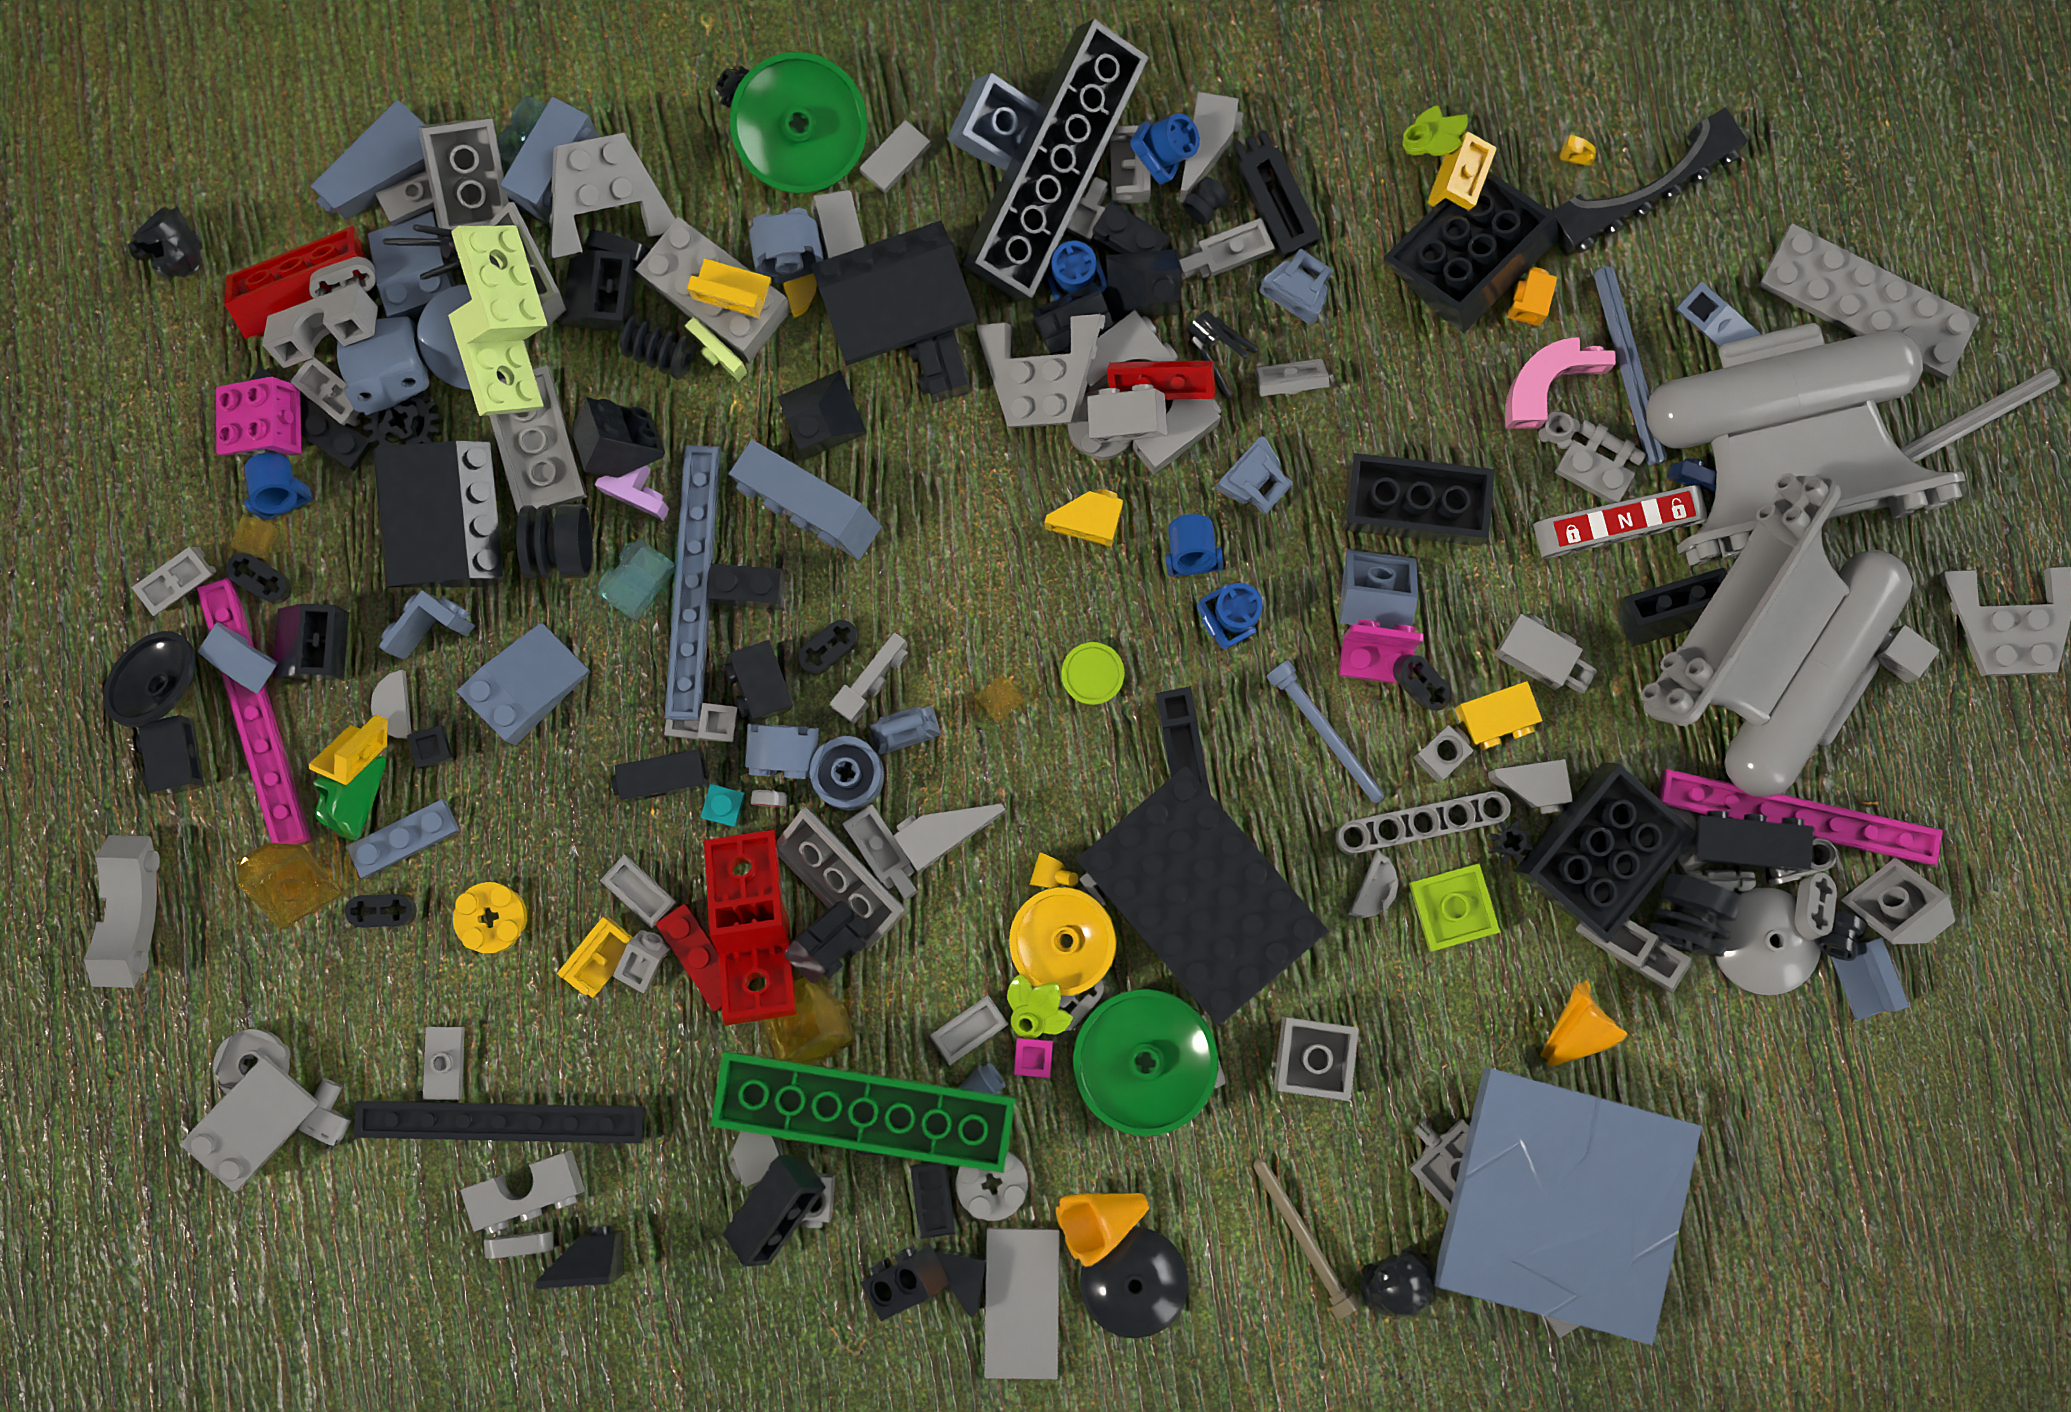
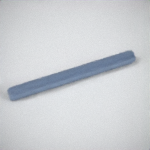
M1612 266L1602 267L1596 270L1594 278L1643 452L1646 453L1645 459L1648 465L1659 464L1667 459L1664 445L1654 439L1647 426L1646 408L1650 394L1616 274Z

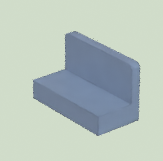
M1868 938L1857 942L1859 950L1854 960L1845 961L1831 957L1855 1019H1864L1883 1011H1898L1909 1007L1883 938Z

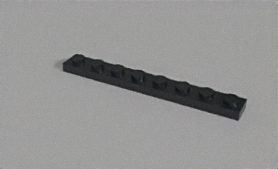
M360 1100L356 1101L354 1138L644 1143L646 1106Z

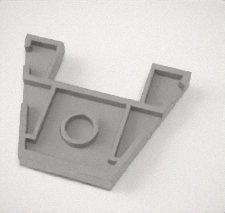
M624 133L554 147L551 189L553 203L549 228H551L550 245H548L549 259L583 252L574 219L576 214L639 202L647 237L664 234L676 220Z
M1093 314L1071 317L1070 354L1012 359L1010 324L977 325V333L1008 427L1019 428L1077 423L1088 384L1086 376L1091 359H1095L1098 348L1095 345L1099 330L1103 329L1105 324L1104 315Z
M2071 567L2048 568L2044 570L2047 604L1981 607L1979 606L1976 570L1944 571L1939 574L1942 586H1946L1952 602L1950 605L1955 615L1959 616L1966 632L1964 638L1981 676L2038 675L2058 672L2071 621Z

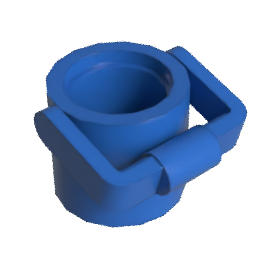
M1178 113L1153 124H1150L1148 120L1144 121L1137 128L1130 141V145L1151 175L1162 185L1173 179L1181 161L1191 158L1197 153L1200 137L1195 123L1187 115Z
M1067 241L1055 250L1051 261V274L1046 275L1053 300L1060 298L1057 290L1064 295H1068L1094 283L1096 274L1101 285L1098 288L1102 296L1105 297L1108 294L1107 281L1099 260L1096 259L1094 252L1088 245L1079 241Z
M266 452L257 454L246 462L244 472L249 498L244 500V504L250 512L262 520L273 519L313 500L310 488L299 479L294 478L291 463L284 455Z
M1188 514L1174 519L1169 524L1170 554H1165L1168 576H1187L1217 572L1224 569L1222 548H1216L1211 519L1204 515Z
M1235 583L1232 585L1227 584L1203 597L1198 602L1197 609L1202 616L1201 621L1210 636L1216 639L1221 648L1228 649L1257 632L1254 626L1262 613L1263 602L1260 594L1254 587L1246 583ZM1218 597L1214 615L1206 603ZM1223 631L1241 635L1228 641Z

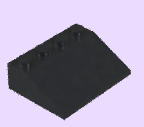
M1488 170L1478 200L1473 208L1468 211L1449 199L1444 198L1383 259L1438 316L1462 333H1465L1559 239L1557 216Z
M942 220L811 264L846 366L978 321Z
M448 441L373 449L386 588L490 587L502 580L504 577L490 442Z
M1602 762L1572 798L1573 802L1567 804L1533 846V850L1527 853L1514 871L1542 896L1603 942L1609 943L1697 833L1619 763Z

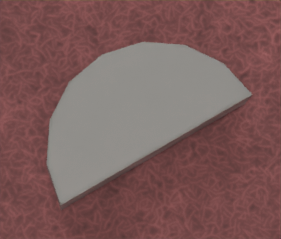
M404 670L390 673L376 686L371 699L372 715L377 714L388 719V734L398 739H408L407 735L412 734L406 671Z
M1379 850L1375 851L1347 915L1358 918L1376 916L1388 909L1396 898L1399 885L1396 870L1391 864V860Z

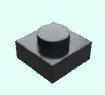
M439 725L407 735L416 769L422 770L454 760L444 726Z

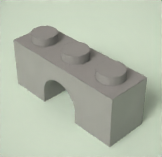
M358 283L269 315L262 345L283 368L314 358L316 345L323 337L330 333L343 346L374 336L378 306Z
M572 1150L529 1165L533 1175V1187L526 1197L518 1196L509 1189L504 1174L460 1190L473 1232L485 1228L488 1235L507 1228L508 1219L520 1216L521 1222L542 1215L541 1207L554 1203L557 1210L576 1203L575 1195L584 1192L585 1189Z

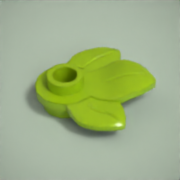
M1437 105L1426 110L1418 116L1415 124L1408 127L1404 132L1403 147L1405 151L1410 155L1429 153L1439 156L1457 150L1462 145L1459 137L1467 128L1468 116L1442 117L1441 110Z
M1022 974L1017 975L1011 982L1007 992V999L1014 1011L1011 1015V1025L1016 1034L1025 1039H1035L1042 1033L1056 1035L1068 1028L1073 1020V1016L1059 1009L1061 992L1058 982L1042 984L1033 989L1028 979ZM1023 1019H1029L1032 1022L1033 1027L1027 1026L1023 1022Z

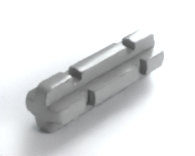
M1697 870L1685 873V876L1707 881L1730 891H1734V888L1738 891H1751L1756 885L1755 874L1752 870H1738V873H1735L1734 870H1705V874Z

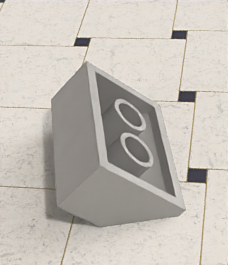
M492 118L418 126L438 227L454 230L458 226H486L509 203L507 194L500 186L504 175Z
M509 202L486 226L517 225L547 325L550 326L566 309L560 292L515 203ZM489 255L491 263L499 268L498 261Z

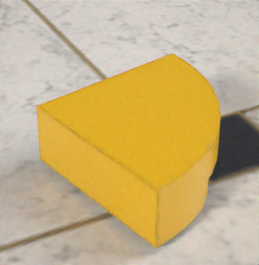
M1569 135L1562 147L1560 159L1593 166L1596 148L1583 138Z
M814 273L783 283L794 318L805 313L816 296L818 284Z

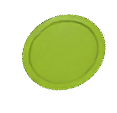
M1098 642L1083 643L1072 649L1066 656L1061 670L1062 682L1067 692L1077 701L1090 705L1101 704L1112 699L1121 689L1125 673L1120 656L1111 647Z

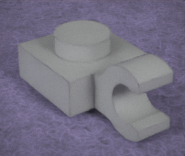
M1095 177L1086 197L1080 198L1065 229L1066 231L1091 243L1093 227L1105 210L1104 207L1099 205L1108 191V188H1106L1107 182Z

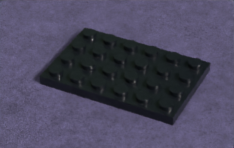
M1186 765L1076 859L1218 1027L1329 932Z

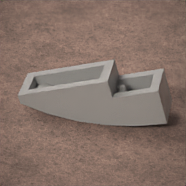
M1629 919L1626 920L1609 943L1603 942L1580 923L1576 928L1578 933L1672 994L1691 965L1690 957L1662 942L1657 935Z

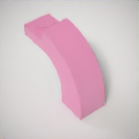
M1579 338L1560 340L1538 351L1524 365L1509 389L1505 405V428H1541L1548 420L1547 392L1550 383L1558 377L1569 374H1607L1616 364L1615 351H1604V348L1601 346H1590L1580 351Z

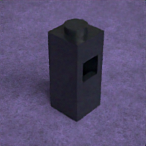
M698 749L614 765L616 774L611 775L614 795H619L620 800L626 803L708 788L710 786L705 756Z

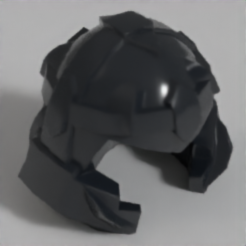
M165 206L159 209L133 235L135 239L127 245L134 259L151 260L150 264L155 274L164 279L192 276L198 271L202 261L200 257L202 249L201 239L195 231L190 229L178 206L172 210Z
M1409 1246L1401 1251V1255L1392 1254L1387 1256L1379 1266L1375 1263H1370L1362 1269L1363 1277L1360 1281V1290L1369 1310L1374 1309L1380 1314L1391 1316L1395 1320L1406 1316L1418 1315L1424 1307L1429 1305V1301H1432L1431 1296L1435 1289L1433 1284L1435 1267L1428 1255L1421 1253L1417 1247Z

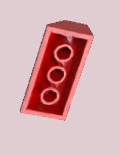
M354 225L226 276L224 305L245 339L252 336L263 337L269 315L313 300L309 290L310 277L313 272L353 257L367 259ZM358 269L353 270V276H357L359 280L365 279V273L361 274ZM325 281L320 282V288H325L327 292L332 291V285H328Z

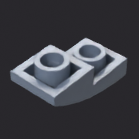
M216 622L197 652L223 673L258 694L278 662L248 645L249 640Z

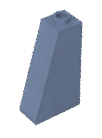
M397 99L311 185L320 196L316 202L331 216L337 212L345 220H348L378 203L379 200L375 194L376 192L427 170L418 126H425V124Z

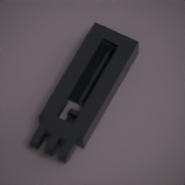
M1264 129L1257 132L1261 143L1260 146H1258L1254 136L1250 135L1245 138L1249 151H1245L1240 140L1233 143V148L1240 161L1238 173L1260 218L1263 220L1281 261L1296 255L1300 249L1305 251L1319 245L1322 234L1279 147L1274 148ZM1272 168L1281 188L1277 190L1272 189L1269 193L1266 185L1272 182V178L1266 170Z

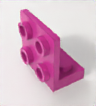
M266 377L218 386L216 388L217 454L226 456L261 449H269L289 456L301 454L300 390L292 383L275 377Z
M1359 620L1358 625L1352 624L1343 635L1338 676L1399 684L1393 675L1394 663L1401 655H1414V649L1423 642L1424 634L1416 633L1415 627L1394 625L1393 629L1379 628V622ZM1408 664L1407 667L1410 672L1407 676H1411L1412 664Z

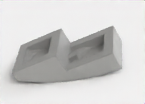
M702 703L700 721L666 719L664 735L666 737L734 742L738 707Z

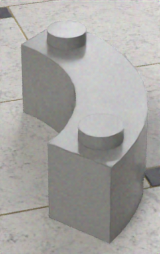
M109 835L95 856L99 876V898L106 900L104 921L96 922L92 941L83 960L91 986L134 988L141 973L147 971L149 964L148 951L154 929L157 902L156 871L159 868L160 857L159 853L154 851L152 839L149 836Z

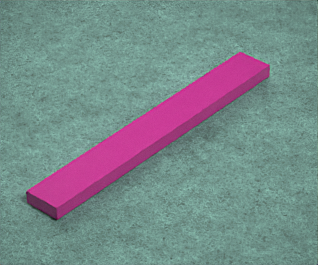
M228 577L196 588L209 633L216 622H219L248 639L247 644L254 648L235 582ZM221 671L273 850L279 852L312 841L266 685L264 684L259 693L256 694Z
M1664 769L1661 772L1657 798L1669 808L1705 816L1709 810L1729 812V818L1744 820V814H1758L1767 816L1766 822L1781 823L1784 817L1800 818L1805 820L1804 825L1814 826L1813 839L1823 838L1832 844L1922 864H1938L1943 830L1782 794L1771 797H1753L1732 783Z

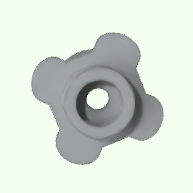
M1552 412L1548 415L1545 428L1540 429L1539 438L1543 442L1550 441L1557 444L1560 449L1569 448L1572 444L1571 438L1573 434L1580 429V423L1577 419H1572L1566 413ZM1561 428L1563 431L1559 433L1556 429Z

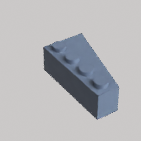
M754 440L750 441L729 472V475L738 483L735 488L750 499H754L755 496L764 500L762 504L770 511L779 516L783 512L791 517L790 521L806 532L808 530L813 531L821 541L833 548L838 547L858 561H860L882 527L862 503Z

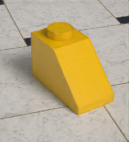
M1098 489L1097 493L1089 491L1046 515L1045 529L1112 547L1123 507V500L1118 499V495L1112 491Z

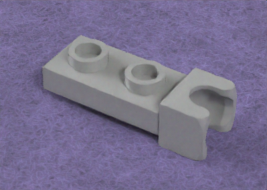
M894 632L852 687L849 688L847 685H844L831 701L830 706L854 725L869 707L866 701L869 695L875 697L886 683V680L883 678L891 667L896 670L907 657L908 653L905 649L908 645L906 640Z

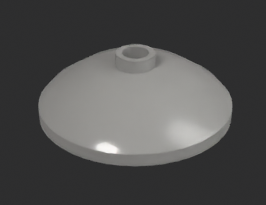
M1755 888L1738 894L1743 899L1736 921L1718 920L1716 924L1730 932V939L1712 938V940L1726 947L1724 957L1715 956L1722 972L1738 987L1760 995L1783 994L1802 985L1813 973L1819 961L1821 937L1809 940L1805 939L1797 931L1795 926L1797 897L1775 888ZM1773 934L1779 938V945L1776 948L1770 944V937Z

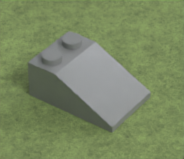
M265 1055L198 1123L180 1145L235 1193L256 1175L320 1103Z

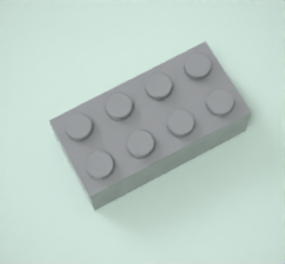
M677 217L635 271L646 286L690 319L693 317L697 318L722 343L750 363L791 312L787 297L770 285L759 318L692 299L687 286L691 275L699 276L704 258L747 271L750 270L688 223Z

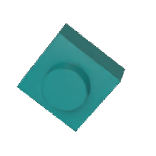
M710 784L700 818L736 828L746 794Z

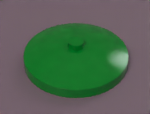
M787 52L763 60L746 74L732 100L729 121L730 133L738 157L753 176L776 190L793 194H808L831 187L850 172L863 151L867 136V113L859 89L844 70L819 55L806 52Z
M1139 989L1127 991L1102 1003L1083 1024L1074 1048V1075L1083 1100L1090 1110L1104 1123L1116 1130L1131 1135H1162L1190 1122L1208 1102L1218 1076L1217 1045L1205 1019L1183 999L1159 990Z

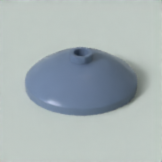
M458 285L440 292L425 306L418 322L417 343L422 359L435 376L451 386L471 390L448 316L472 300L468 285ZM497 371L498 379H504L505 376Z

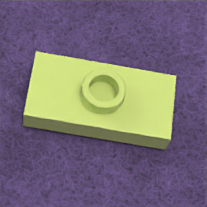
M693 317L685 325L689 334L703 347L700 353L713 366L719 362L738 382L747 374L743 362L697 318Z

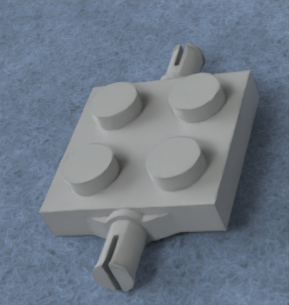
M1460 1119L1447 1132L1437 1135L1425 1120H1422L1418 1124L1425 1132L1418 1125L1413 1128V1131L1418 1134L1427 1146L1423 1154L1408 1168L1449 1213L1469 1126L1464 1120Z

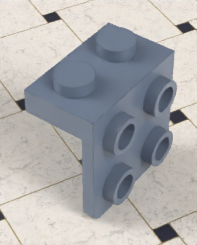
M421 590L419 594L413 595L406 602L403 609L405 612L397 623L394 622L385 629L379 647L389 654L406 659L436 620L465 636H468L475 625L466 619L470 613L454 601H450L443 595L438 599Z

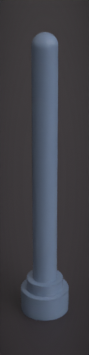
M1287 659L1267 674L1266 678L1274 687L1277 685L1280 690H1286L1371 801L1375 803L1381 802L1384 798L1382 790L1296 682L1298 677L1294 673L1296 669Z

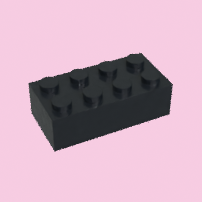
M1354 453L1348 465L1342 531L1481 546L1489 538L1495 469Z

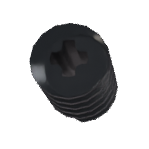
M632 314L620 336L621 354L626 358L633 356L634 360L638 363L646 361V365L649 368L655 369L658 367L662 374L671 372V376L676 380L683 378L692 366L697 351V343L688 348V337L685 335L678 342H674L676 334L674 330H670L663 337V326L660 324L653 331H650L651 321L649 319H645L638 326V314Z

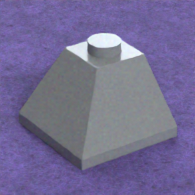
M1896 857L1840 900L1844 907L1892 944L1928 943L1955 922L1948 895Z

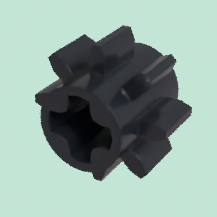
M741 65L738 69L735 67L732 70L727 68L717 80L716 91L722 97L720 103L731 109L732 100L739 84L749 72L748 69Z
M1517 820L1512 822L1509 829H1507L1503 822L1497 823L1499 832L1487 835V838L1493 841V848L1488 853H1498L1501 855V864H1506L1510 856H1513L1514 861L1520 863L1523 861L1521 852L1533 850V847L1527 844L1526 838L1531 834V831L1522 832L1518 829L1519 821ZM1514 836L1516 843L1510 848H1505L1503 842L1507 840V837Z

